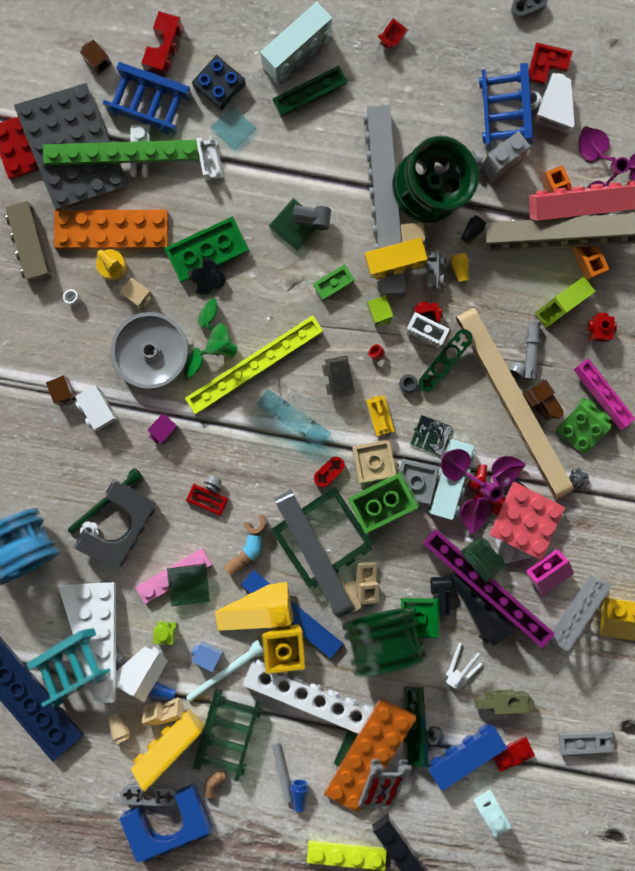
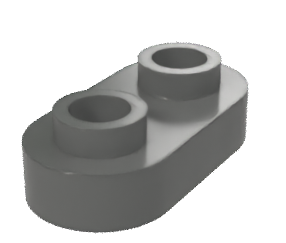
M514 0L511 6V13L515 18H525L543 10L548 0Z

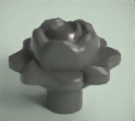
M580 468L571 471L569 479L573 487L577 491L586 490V485L589 483L588 474L582 472Z

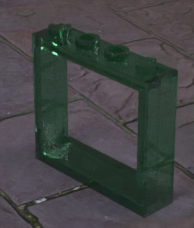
M333 487L303 507L302 510L307 515L332 497H335L365 541V543L332 564L337 574L340 572L339 568L345 564L348 567L356 561V556L359 554L364 556L372 550L371 546L374 544L367 533L365 534L362 526L336 487ZM284 520L270 529L309 588L320 586L315 576L310 578L280 533L288 527L286 521Z

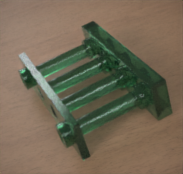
M216 688L192 769L200 771L202 765H213L236 772L234 781L238 782L239 776H244L247 765L243 764L255 719H260L263 707L259 706L260 700H257L255 707L225 699V696H222L223 690ZM227 707L251 714L250 725L247 726L220 718L217 715L218 708ZM218 725L247 734L244 745L214 737L215 735L211 734L213 726L217 727ZM215 745L242 753L239 764L209 756L206 753L207 747Z

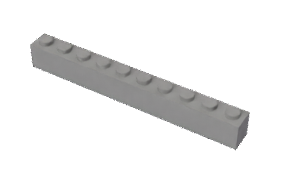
M390 105L367 107L366 114H363L364 126L367 125L368 132H365V144H369L366 158L367 162L371 164V169H368V180L372 181L369 194L370 199L374 200V206H371V217L375 218L376 225H372L373 236H377L374 250L401 243L399 207L392 190L395 161ZM394 273L386 274L387 277L377 281L378 292H381L382 296H404L406 293L404 273L394 275Z

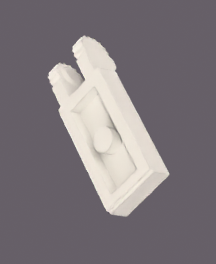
M131 125L130 142L150 141V125ZM150 162L131 163V177H136L137 164H142L143 177H148V165Z

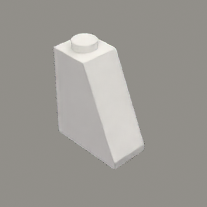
M552 74L534 122L566 134L571 132L574 127L571 79L563 74Z
M147 647L141 649L116 671V687L145 702L168 662L162 656L163 652L155 647L152 650Z

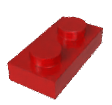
M525 736L506 745L508 748L493 757L499 772H502L534 757L535 754Z

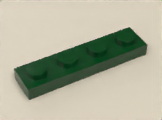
M337 66L272 98V101L282 118L348 85V81L340 66Z
M407 685L404 686L405 710L415 715V721L407 732L408 763L410 766L425 768L429 766L424 687Z

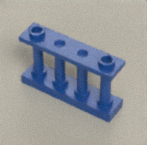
M118 62L116 69L121 80L113 101H103L107 112L114 116L119 114L158 128L164 134L170 135L172 133L176 135L177 129L172 122L180 101L183 99L190 100L192 95L190 87ZM132 80L138 82L139 85L129 109L121 106L120 102L128 82ZM149 86L155 88L156 93L146 115L137 112L144 91ZM168 93L173 95L174 98L165 121L154 118L163 94Z
M528 63L520 64V71H517V74L491 78L487 77L486 69L482 70V77H479V87L483 89L485 132H482L483 144H486L488 150H491V141L508 139L518 131L528 144H534ZM517 81L521 83L522 89L518 90V92L489 96L488 86ZM514 100L522 101L523 108H519V111L490 115L489 104ZM519 118L524 121V127H520V129L491 133V122Z

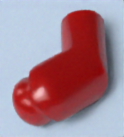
M479 464L477 474L474 477L486 483L487 465ZM472 479L468 481V489L470 491H476L482 487Z

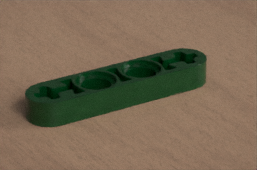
M459 330L421 376L419 387L423 391L429 392L434 390L473 341V335L469 330ZM468 333L467 338L469 341H463L460 345L463 349L460 350L453 342L459 343L461 340L460 334ZM451 347L457 350V356L453 359L447 356V350ZM439 362L445 365V371L441 374H438L434 369L435 365ZM431 371L435 376L439 377V379L436 380V378H433V380L431 381L432 387L427 386L425 388V382L423 380L430 379L432 375H430L429 372Z

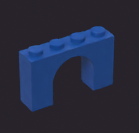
M195 783L178 789L174 795L182 814L183 825L178 832L172 835H160L154 832L147 822L141 805L121 814L119 819L136 863L141 861L143 863L149 862L155 855L160 853L161 855L168 854L173 850L172 848L177 846L182 848L189 845L196 838L202 840L209 836L212 825Z

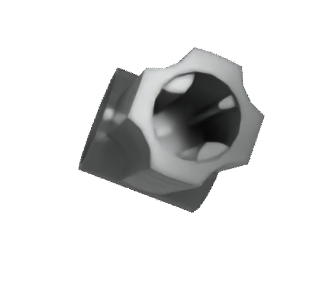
M295 205L292 223L311 225L317 230H328L332 210L325 206L311 208Z

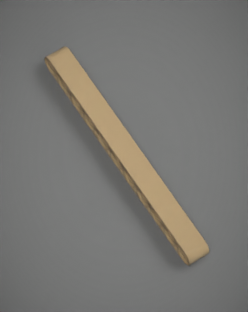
M471 308L458 315L456 320L460 329H467L472 333L473 341L470 347L555 499H559L574 491L568 475L477 311ZM468 333L464 334L467 341H469V339L467 338Z

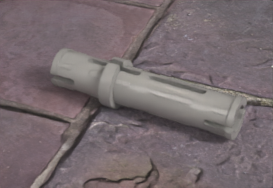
M529 321L528 338L525 339L527 349L524 379H536L538 346L541 343V339H539L541 322L539 321L537 323L536 321Z

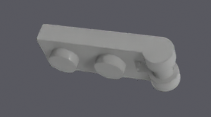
M613 730L558 733L561 755L615 751V745L612 744V738H614ZM600 739H604L603 745H600Z

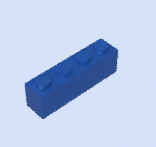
M492 723L490 725H483L478 729V733L473 736H466L460 745L451 746L445 751L446 754L440 758L437 756L429 762L427 768L441 791L508 748Z

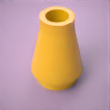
M466 253L451 256L452 261L450 263L458 282L469 280V257H466Z

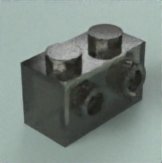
M348 355L325 359V365H322L324 377L328 376L329 383L325 384L327 395H331L332 399L355 395Z

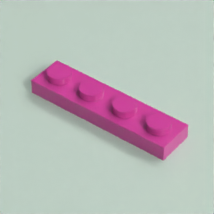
M589 358L573 369L620 430L626 428L635 419Z

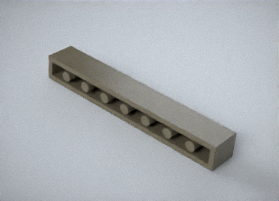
M635 212L628 214L613 213L601 216H573L539 221L530 219L486 223V253L635 244Z

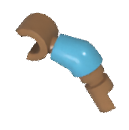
M263 514L258 516L261 524L257 529H254L251 523L244 522L245 528L250 532V535L247 536L246 544L239 553L240 556H235L224 566L229 575H232L237 569L239 571L245 567V563L249 564L251 561H256L262 553V536L260 534L268 526V521Z

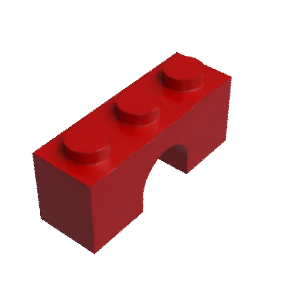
M158 11L153 31L156 37L164 39V43L157 48L147 46L141 64L144 71L166 77L167 71L170 72L172 68L171 59L173 54L177 52V41L183 34L184 26L180 17Z

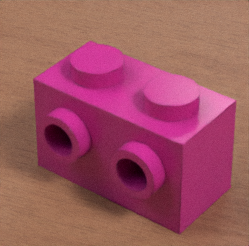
M558 549L526 570L532 584L542 596L574 574L570 562Z

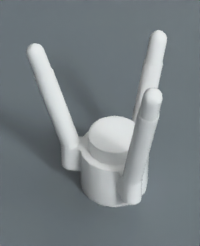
M461 643L458 644L451 666L446 673L448 676L446 682L456 690H459L461 686L464 687L466 682L483 666L482 663H479L465 676L479 658L480 653H477L462 672L457 669L455 672L453 671L460 654Z

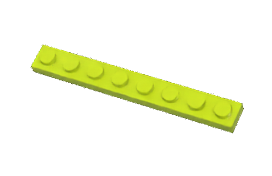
M312 315L185 398L195 415H197L323 333L322 328Z

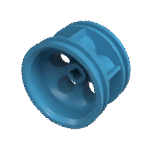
M38 508L27 509L0 520V585L36 570L60 554L58 548H53L56 543L54 540L50 541L42 525L44 522L43 518L38 517L40 514Z

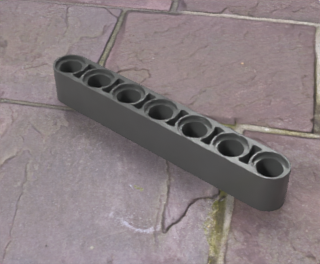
M292 490L274 498L336 617L340 618L355 610Z

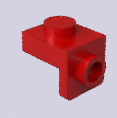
M392 18L383 33H379L377 37L381 40L380 44L386 49H396L409 29L395 18Z
M428 301L417 303V306L413 308V313L416 312L422 316L433 314L434 322L438 324L441 321L440 319L443 318L442 308L438 307L437 302L428 304Z

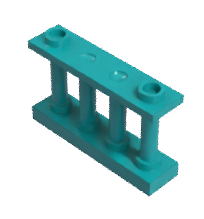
M94 628L76 632L27 662L29 670L38 669V671H41L48 689L50 699L41 703L43 707L51 705L53 708L63 704V699L91 683L95 684L104 680V676L111 672L110 668L99 670L90 648V639L97 635ZM77 646L82 647L92 673L86 678L75 653ZM64 654L68 655L78 681L72 686L62 662ZM51 662L55 664L64 688L60 693H57L48 669Z

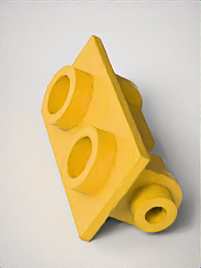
M385 395L375 396L366 400L376 437L395 432Z

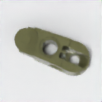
M513 689L485 691V697L474 699L475 708L486 709V711H492L494 714L530 713L535 711L534 700L525 691H514Z

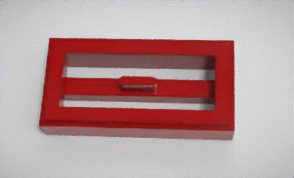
M194 483L186 499L187 502L219 516H222L226 503L229 500L225 496ZM198 489L223 500V502L219 503L194 491ZM192 496L220 507L219 511L191 499Z

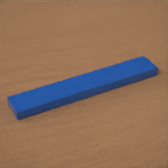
M253 569L241 585L252 593L271 583ZM291 601L294 618L291 625L299 624L302 635L329 658H332L343 642Z

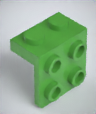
M582 397L578 401L576 408L557 427L556 432L581 453L586 454L610 430L612 420L606 412L598 410L594 402Z

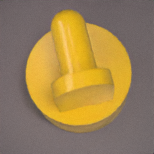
M99 250L97 252L96 269L105 279L117 281L126 274L127 262L116 250Z

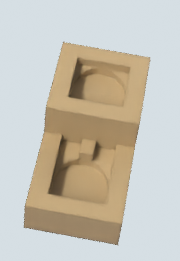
M374 561L356 563L357 592L359 604L361 605L379 603V584L376 582L377 563Z
M176 698L164 704L158 700L144 706L142 724L158 725L181 719L183 700Z

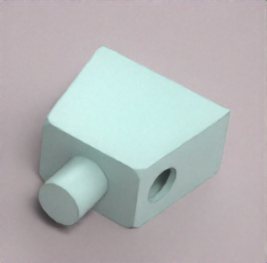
M491 790L473 799L494 837L512 828ZM491 802L488 807H484L485 804Z

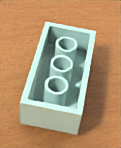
M317 1L260 52L262 68L277 84L281 80L285 81L290 76L291 71L301 67L308 56H313L317 52L318 47L326 44L332 37V17Z

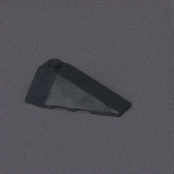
M451 572L449 574L476 629L481 633L479 635L481 640L486 644L490 642L495 646L514 632L478 596H475L474 592L454 573Z

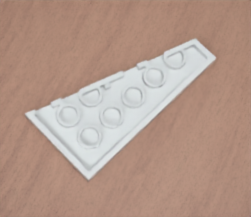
M116 583L58 585L72 633L75 634L83 629L94 628L97 635L90 639L89 645L99 670L108 668L111 670L110 673L104 676V680L95 684H89L94 703L116 702ZM77 646L82 666L87 677L92 673L90 671L82 647Z

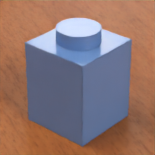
M202 641L199 646L195 645L191 653L194 656L191 662L213 672L223 651Z

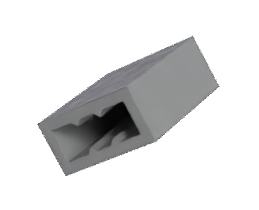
M519 131L487 154L481 167L482 172L491 183H494L522 162L530 145Z

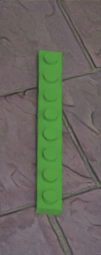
M197 140L43 144V159L45 166L198 161Z

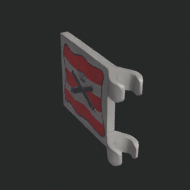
M373 759L370 765V774L358 803L359 806H395L405 777L412 769L410 765H407L408 761L400 760L398 773L383 772L384 768L383 765H379V759Z

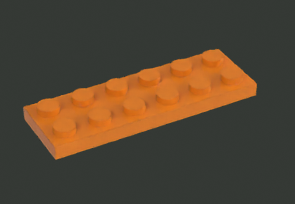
M54 210L55 249H164L168 246V210H60L57 212Z
M380 697L331 779L324 795L359 813L362 807L358 803L370 774L371 761L379 759V765H383L384 772L415 721V715Z

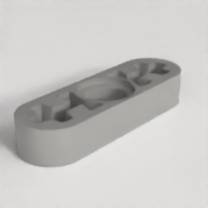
M128 784L122 789L120 798L125 804L170 807L176 802L174 795L177 789L173 786L150 785L145 791L151 790L154 792L155 798L153 800H147L144 797L145 791L143 790L140 793V799H138L139 795H133L130 799L125 794L128 790H131L133 794H138L139 790L142 789L139 784ZM159 791H161L160 795H166L167 792H170V795L174 796L170 801L164 796L160 797V801L157 800Z

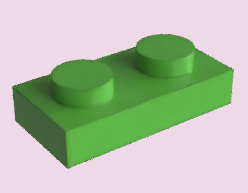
M344 264L313 283V287L322 301L355 282V279Z

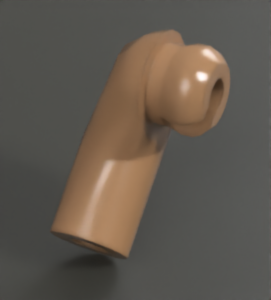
M216 771L206 779V798H214L215 787L226 781V774L224 772Z

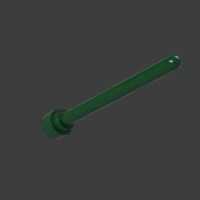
M134 467L128 472L127 479L122 483L127 486L139 484L144 480V477ZM104 497L68 528V532L71 534L76 532L85 522H88L111 501Z

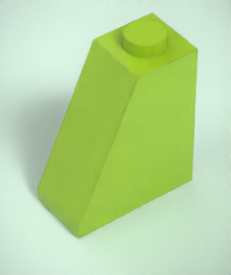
M582 277L536 311L535 314L547 328L596 291L586 278Z

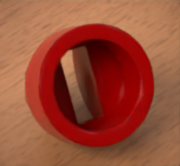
M375 344L369 349L368 355L375 361H381L385 356V351L379 344Z

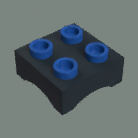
M216 54L195 77L192 85L195 90L204 95L216 108L222 111L231 98L246 85V82L242 75Z

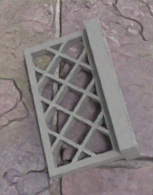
M589 574L552 629L555 635L551 638V641L562 649L569 651L612 584Z

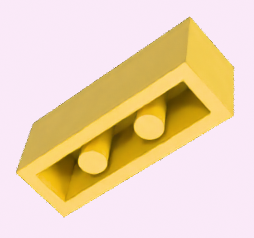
M421 237L368 251L364 254L370 279L375 278V280L387 277L386 274L394 273V275L404 273L405 269L408 268L413 270L420 269L427 262Z

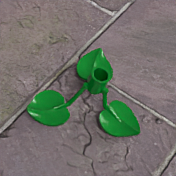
M214 297L204 305L199 313V327L204 328L206 326L211 331V335L206 344V350L200 351L196 347L189 353L187 364L184 368L186 381L195 376L200 370L204 354L216 355L218 357L223 355L232 359L237 352V345L232 343L224 324L219 323L214 329L211 327L210 322L215 319L217 314V302Z

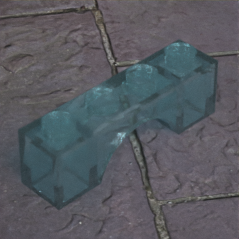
M268 388L257 403L258 407L287 425L318 449H321L331 435L330 431Z

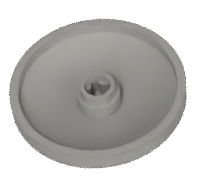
M145 312L128 318L117 329L111 344V358L116 371L128 383L142 389H158L169 385L180 376L188 360L189 348L183 330L171 318L159 313Z

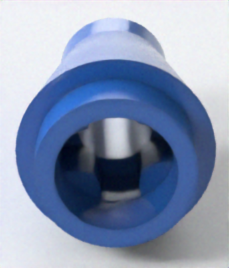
M156 682L147 698H150V700L171 701L174 699L175 689Z
M294 780L290 786L294 811L303 812L305 811L309 792L308 782L305 780Z

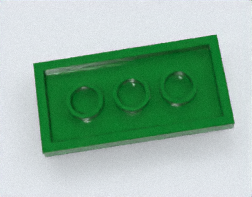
M233 216L164 248L180 283L190 279L188 275L190 270L202 267L203 258L211 259L217 266H220L249 252Z

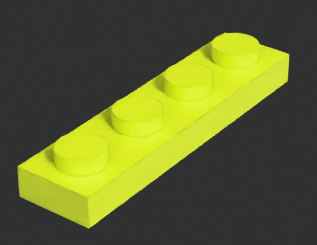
M309 841L307 863L385 871L387 851L382 847Z

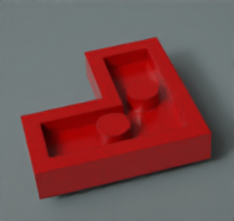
M536 42L529 66L530 82L544 85L549 68L567 72L573 51Z

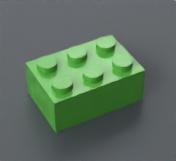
M402 471L348 498L365 534L420 506Z

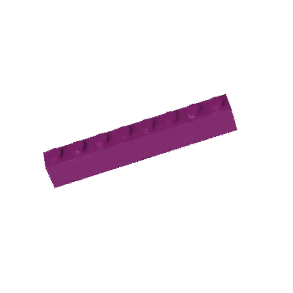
M433 528L421 542L539 647L543 649L555 635L551 629L437 529Z

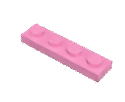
M202 548L135 588L144 604L211 566L212 563Z

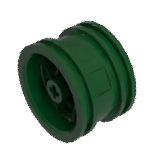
M414 607L381 611L355 618L342 624L343 630L348 631L344 635L345 640H350L354 656L350 661L352 666H356L353 669L355 676L364 677L391 673L415 666L427 659V654L422 652L425 648L424 643L419 642L415 626L419 621L417 617H413L416 613Z

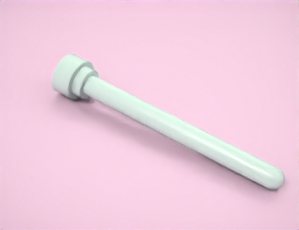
M256 640L251 644L252 647H250L247 653L187 695V701H194L254 656L261 657L264 655L261 641Z

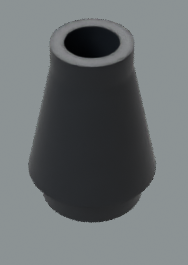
M474 215L473 218L469 219L460 239L470 244L485 230L486 222L477 215Z

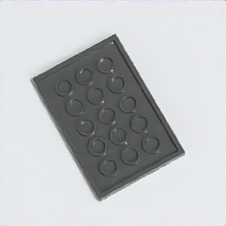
M86 83L14 105L56 212L128 188L119 163L44 165L43 144L110 142Z

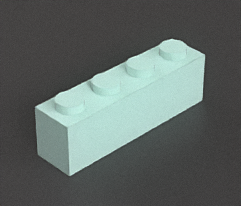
M453 439L449 440L446 450L447 452L453 449H463L469 453L471 462L474 460L476 451L473 450L474 445ZM442 470L440 471L429 514L453 520V517H457L460 506H457L459 498L462 499L465 488L462 486L464 480H468L465 474H462L459 480L452 481L444 476Z

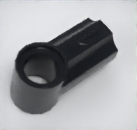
M431 577V594H433V598H440V616L450 615L451 577Z

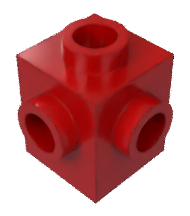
M597 313V315L593 316L587 324V331L590 332L589 341H612L617 331L615 316H609L608 313Z

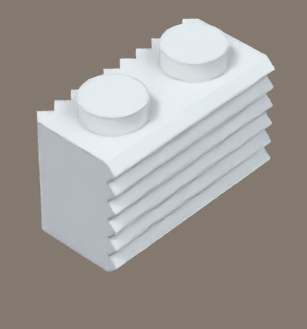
M415 312L406 329V334L409 333L413 337L416 336L420 340L423 339V342L426 341L430 345L433 344L434 347L440 348L450 329Z

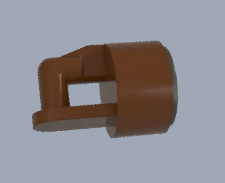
M543 378L522 391L529 407H535L546 421L553 418L559 419L563 416V409L553 395L555 391L547 379Z

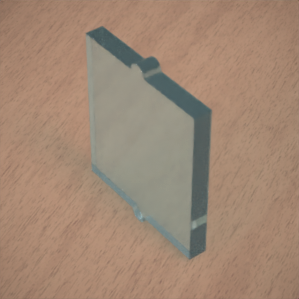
M231 106L223 115H220V118L211 126V129L235 150L243 141H247V137L256 127L235 107Z

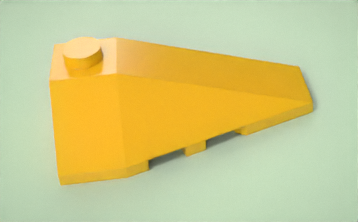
M288 582L268 584L216 610L215 617L218 631L291 625L294 618Z

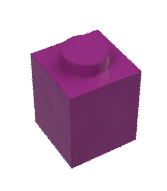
M162 413L147 431L150 433L149 437L155 443L165 444L178 430L179 426Z

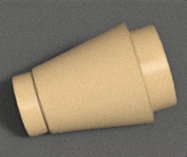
M119 713L108 718L112 741H115L116 745L131 739L129 735L131 732Z

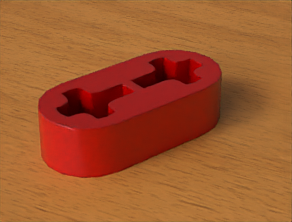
M337 456L330 458L315 473V484L319 487L329 485L344 469V461ZM333 460L335 462L339 460L341 462L339 465L341 468L339 470L334 469L332 472H330L329 469L332 467L331 462ZM328 472L327 482L325 484L323 482L318 483V474L324 475Z

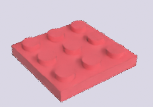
M513 482L489 535L542 560L565 507Z

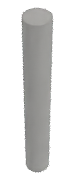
M276 742L272 744L285 802L288 803L293 800L280 743Z

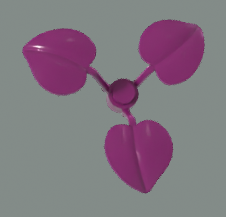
M588 126L582 128L578 139V148L581 156L588 161H593L598 156L601 159L611 161L610 170L613 174L606 183L594 181L586 189L591 188V185L603 184V187H606L617 175H621L630 170L629 176L631 180H635V153L630 156L629 160L625 157L616 159L615 157L602 155V153L609 149V137L602 130Z
M453 449L443 454L441 470L445 477L452 481H457L461 478L462 474H465L482 486L481 491L485 497H478L477 501L473 499L466 501L460 510L461 521L471 534H474L486 520L490 510L488 502L490 500L494 502L499 501L503 497V489L501 487L509 486L514 479H517L521 470L526 466L521 460L512 456L497 458L491 467L494 473L492 475L494 483H483L465 471L471 463V458L467 451Z

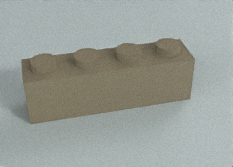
M28 201L6 207L7 214H5L8 225H11L12 232H10L13 243H16L17 250H15L18 261H21L22 268H20L23 279L34 283L51 278L52 273L33 206Z

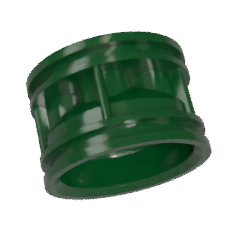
M447 136L430 137L422 141L396 167L392 178L394 198L401 210L410 218L423 223L439 222L462 207L473 197L479 182L478 166L470 150L458 140ZM435 162L440 163L444 167L443 173L435 172ZM416 163L423 167V175L417 173ZM445 182L453 186L454 191L452 193L443 189ZM430 197H436L439 202L432 200Z

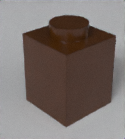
M94 39L91 42L85 43L79 51L84 61L97 75L112 64L109 56Z
M63 375L46 382L54 404L64 407L71 404V400L76 399L68 377Z

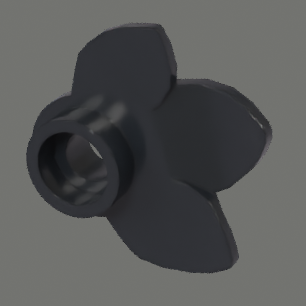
M208 258L202 259V267L194 268L188 272L190 279L197 284L194 293L198 295L210 294L214 289L223 287L226 282L225 274L218 270L217 264L213 260ZM218 277L220 281L214 282L213 278Z

